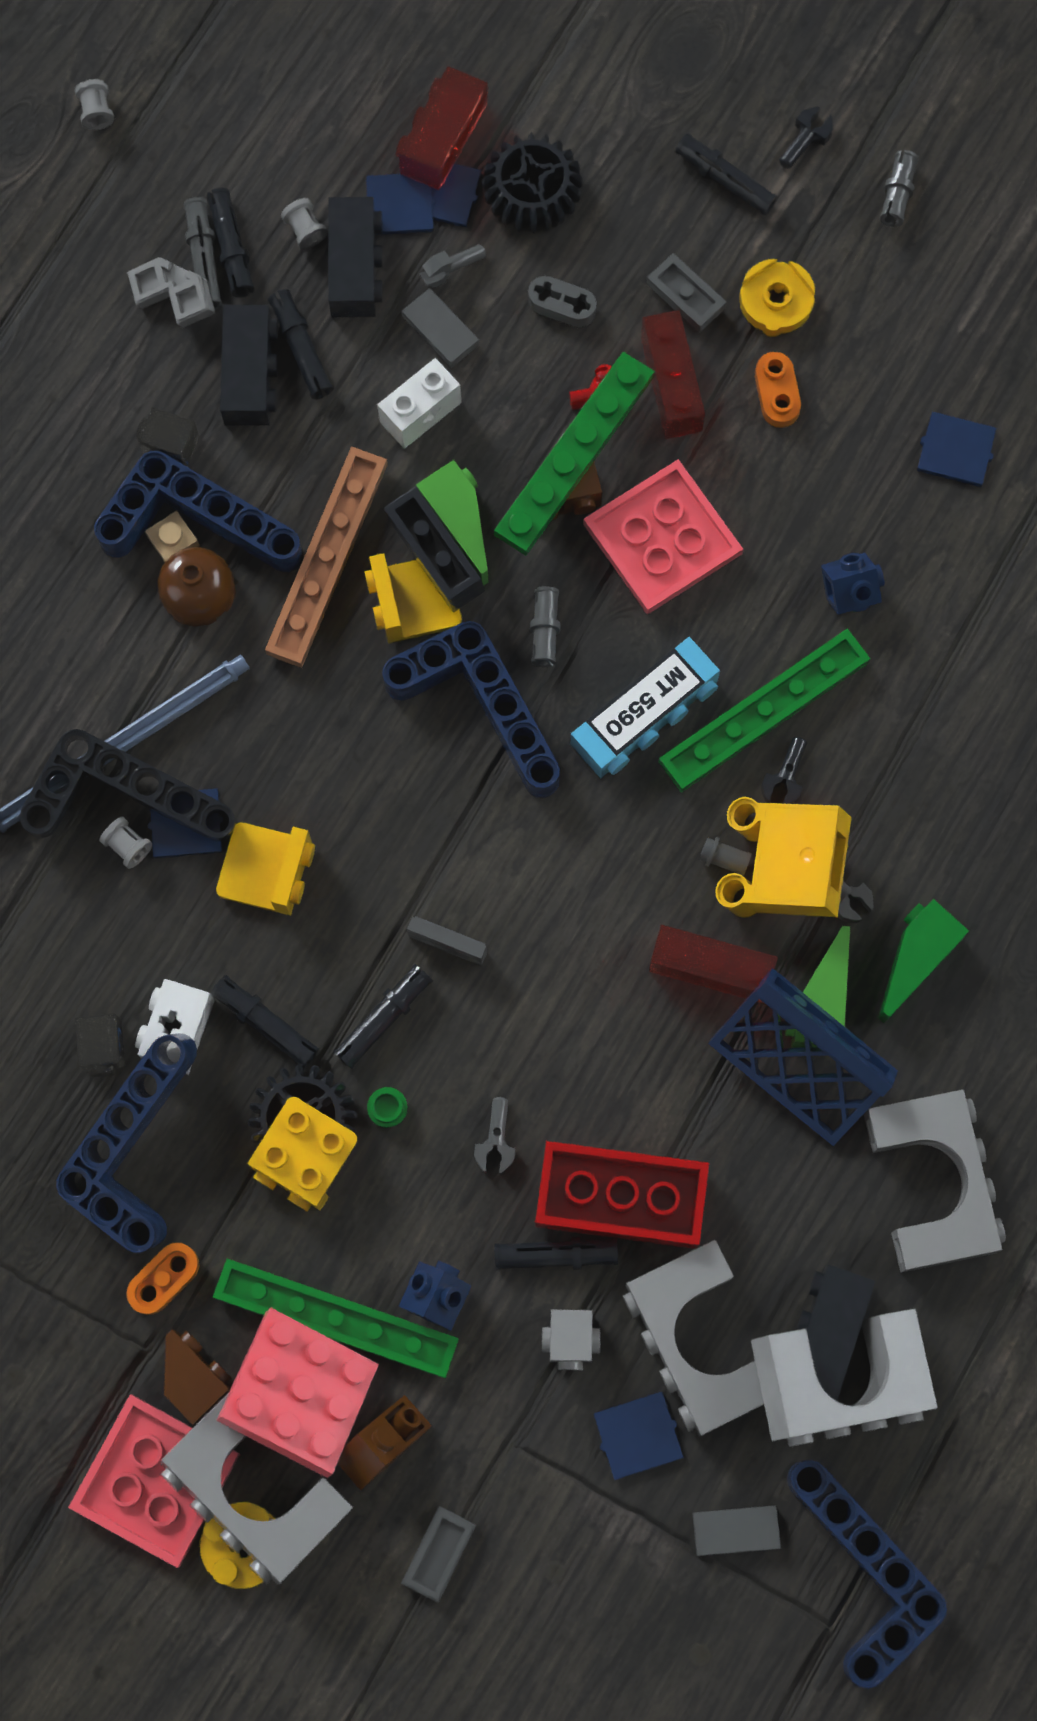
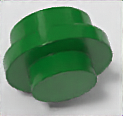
M384 1087L376 1090L370 1096L367 1103L370 1119L376 1125L383 1128L397 1126L404 1120L407 1114V1101L404 1095L395 1088Z

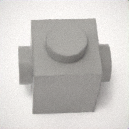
M551 1310V1327H542V1352L550 1353V1362H558V1370H583V1362L591 1363L592 1353L600 1354V1328H592V1310Z

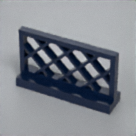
M774 968L765 975L758 987L708 1043L832 1146L840 1140L880 1096L883 1097L893 1087L898 1073L897 1069ZM760 999L773 1010L774 1022H753L751 1007ZM745 1015L746 1023H738ZM775 1030L777 1048L756 1049L754 1031ZM782 1030H798L804 1035L805 1047L784 1048ZM747 1031L749 1049L735 1050L723 1039L729 1032ZM828 1055L836 1062L837 1073L815 1074L813 1056ZM806 1056L808 1074L787 1075L785 1057ZM778 1057L780 1075H765L758 1069L757 1058ZM860 1081L871 1092L864 1099L847 1100L845 1082ZM816 1082H838L840 1100H818ZM788 1083H810L811 1101L795 1100L789 1095ZM841 1108L842 1123L833 1131L820 1120L819 1109ZM848 1108H855V1109L848 1115Z

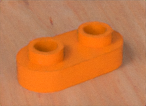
M770 352L763 355L757 362L755 380L764 419L774 427L784 428L792 425L797 420L801 408V400L792 361L782 353ZM770 366H778L781 372L772 373L768 368ZM784 400L789 406L780 408L776 405V402Z
M172 1243L164 1247L129 1283L127 1299L130 1306L137 1312L146 1315L156 1314L163 1310L196 1276L199 1270V1259L196 1252L183 1243ZM178 1257H183L186 1261V1267L181 1272H175L172 1269V1262ZM152 1286L156 1289V1298L151 1302H146L143 1298V1291L147 1287Z

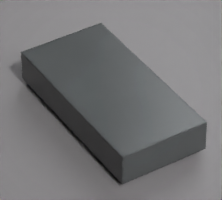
M430 288L402 310V317L451 368L479 346V339Z
M412 916L407 928L410 938L477 965H483L487 955L485 943L420 917Z
M776 1505L692 1512L697 1556L781 1549Z
M439 1506L401 1584L439 1603L476 1524Z

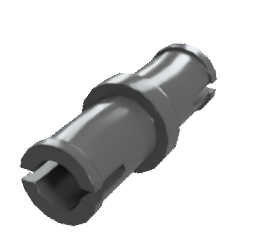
M904 150L903 160L901 159L902 151L896 152L891 177L886 180L884 186L886 198L880 215V221L886 226L894 227L895 218H897V227L903 224L908 199L912 197L915 187L912 181L919 158L916 153L909 150Z
M542 586L534 590V619L530 622V632L533 633L531 663L537 667H552L553 664H556V635L561 630V623L557 620L559 590L550 586Z

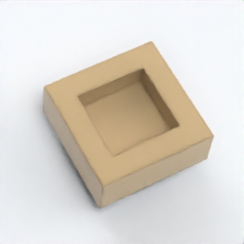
M175 511L145 531L148 539L164 562L171 555L184 548L199 546L198 540L178 511Z

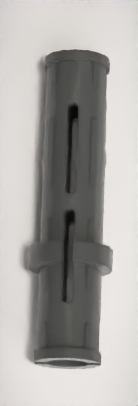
M194 197L184 202L188 227L185 239L187 245L191 248L193 272L204 279L203 262H205L207 284L214 310H217L222 306V301L219 294L212 244L215 241V232L210 228L207 200L201 197ZM198 226H200L202 247L200 246Z

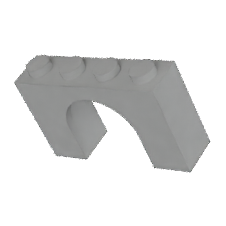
M964 1089L869 1108L864 1113V1118L873 1153L911 1145L932 1146L943 1151L952 1159L961 1177V1196L956 1208L948 1217L934 1222L899 1228L891 1233L900 1272L995 1254L1001 1251V1243L1006 1241L1005 1230L1002 1220L1000 1218L995 1219L991 1202L996 1201L995 1189L991 1178L985 1179L982 1162H986V1152L982 1139L975 1138L972 1123L977 1121L976 1111L972 1099H966Z
M716 1240L628 1282L626 1288L629 1293L623 1295V1299L632 1317L635 1318L640 1315L647 1329L641 1333V1336L651 1356L659 1353L665 1366L659 1372L669 1393L677 1391L684 1406L678 1408V1411L687 1430L696 1429L699 1436L764 1404L755 1361L728 1374L709 1375L691 1367L682 1358L676 1346L674 1336L675 1323L683 1306L695 1297L730 1281L734 1277Z
M916 1309L863 1319L862 1330L870 1362V1380L866 1392L853 1406L843 1405L835 1401L821 1387L815 1373L806 1329L773 1334L751 1340L772 1441L787 1438L790 1447L814 1442L812 1433L825 1431L826 1439L850 1435L849 1426L861 1424L862 1430L865 1432L888 1427L886 1418L897 1416L899 1424L924 1420L922 1411L936 1409L937 1403Z
M227 1394L161 1459L160 1464L165 1468L161 1476L175 1491L179 1492L184 1488L195 1499L190 1506L204 1521L208 1523L213 1518L224 1529L220 1537L234 1552L238 1553L243 1549L254 1560L249 1567L263 1582L268 1584L272 1579L278 1585L353 1507L322 1478L292 1510L280 1518L270 1521H255L237 1513L229 1505L223 1494L221 1471L228 1455L247 1436L216 1421L226 1401Z

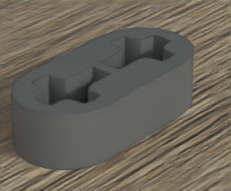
M549 276L537 277L529 285L528 302L534 312L574 327L587 326L594 320L597 303L590 291ZM545 289L550 290L551 297H547L545 302L540 301L539 294H543ZM579 302L586 303V310L582 309L580 314L574 313V306H578Z

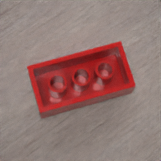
M546 1141L535 1227L697 1249L700 1245L709 1163Z

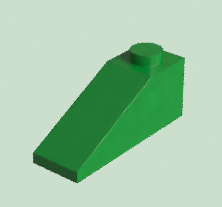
M934 899L926 907L918 903L903 920L908 926L900 938L878 1017L883 1023L896 1012L969 932L965 926Z

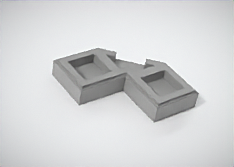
M160 257L127 271L135 303L141 309L170 297L176 322L183 328L215 314L207 280L194 272L185 270Z

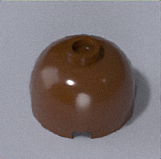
M201 547L184 548L171 555L163 564L158 578L159 598L167 612L179 623L194 627L210 625L217 621V617L221 616L225 610L228 612L232 607L236 594L234 576L226 561L212 550Z

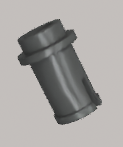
M707 837L699 857L700 860L706 862L705 866L709 867L711 863L744 876L752 853L719 842V837H715V840Z

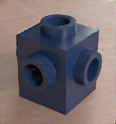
M866 553L846 554L840 560L821 565L826 599L838 615L850 611H864L871 605L882 602L880 587L885 586L884 575L880 565H874Z
M419 1261L414 1274L409 1280L399 1307L451 1331L472 1285L457 1278L460 1270L444 1262L438 1261L436 1266L433 1267Z

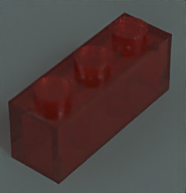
M449 66L446 68L441 79L436 78L433 81L425 107L420 106L413 119V128L408 136L404 135L397 146L396 156L399 157L400 174L437 190L441 189L488 105L487 82Z
M680 310L642 317L641 340L648 367L655 371L652 385L665 438L669 439L703 432L705 410Z
M661 925L650 962L649 972L747 999L758 987L765 975L772 968L775 969L778 957Z

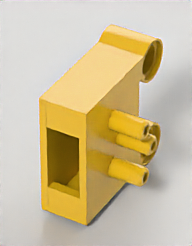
M741 797L733 801L727 811L729 825L747 840L758 841L752 883L737 873L727 874L722 877L715 889L718 902L735 915L743 918L751 917L756 913L838 917L851 816L840 806L757 803L749 797ZM756 813L754 821L745 826L747 817ZM744 889L743 897L739 901L734 902L735 894L739 890Z

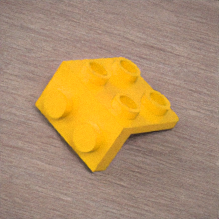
M384 553L369 556L371 570L364 571L369 594L377 592L380 606L373 607L377 630L385 628L388 643L446 631L462 623L460 609L454 613L452 612L417 560L387 566Z
M243 822L237 823L231 835L216 887L218 896L223 899L291 916L294 904L299 905L302 899L305 882L301 881L304 868L305 866L310 867L315 852V844L312 843L308 830L292 827L291 834Z
M291 1097L282 1107L247 1164L256 1171L253 1179L271 1190H274L276 1185L290 1192L287 1200L307 1212L311 1206L321 1211L329 1198L326 1192L357 1144V1136L353 1131L299 1098Z

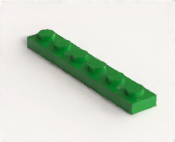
M625 352L621 353L494 529L495 537L527 556L654 379V370Z
M846 629L661 756L659 764L682 793L869 663L871 658L851 632Z
M228 1258L213 1295L215 1299L261 1315H265L266 1311L271 1307L330 1339L445 1379L459 1338Z

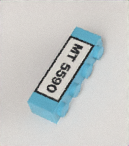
M688 637L571 733L570 745L600 778L608 772L614 775L628 764L630 759L627 756L638 747L643 751L652 745L659 737L657 732L667 723L674 726L681 721L689 712L687 707L697 698L700 702H703L710 697L718 688L716 683L718 682L720 670L698 645Z

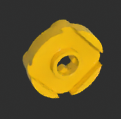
M777 259L764 260L753 266L745 275L739 295L740 307L750 324L762 330L765 335L776 337L781 333H788L798 329L808 320L814 306L815 286L809 273L799 264L789 261V264L777 262ZM774 290L776 293L785 292L784 302H772L770 300V291Z
M250 1502L230 1504L237 1513L251 1520L270 1521L276 1519L265 1508ZM213 1518L208 1523L206 1522L200 1540V1553L205 1568L220 1584L238 1589L251 1588L263 1583L249 1567L254 1560L249 1555L241 1558L239 1552L232 1551L220 1537L224 1529Z

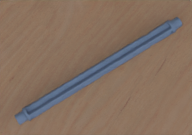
M241 654L229 662H222V665L109 737L105 742L126 752L233 681L239 680L238 676L249 670L250 667ZM111 758V759L107 760V761L103 764V766L106 765V764H108L109 762H111V761L114 760L115 758ZM62 774L53 776L48 784L49 791L55 794L64 792L69 786V778ZM33 788L0 808V831L2 833L20 821L21 809Z

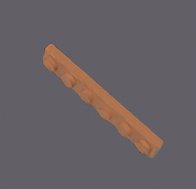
M351 446L265 648L266 655L301 668L303 667L387 468V459Z

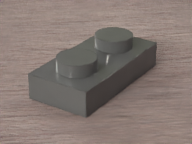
M674 253L647 277L646 284L699 333L726 308L727 302Z

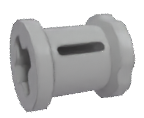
M90 79L79 83L75 87L76 97L81 101L83 110L80 118L81 124L87 129L106 128L114 121L113 112L108 108L106 99L109 91L108 86L102 80Z
M307 198L292 202L281 213L283 221L290 224L297 236L296 241L300 249H309L319 244L328 234L324 224H319L313 214V205Z
M119 817L105 829L99 841L105 847L110 846L124 859L123 865L131 869L146 857L152 848V842L146 838L142 839L128 826L129 822L124 817Z

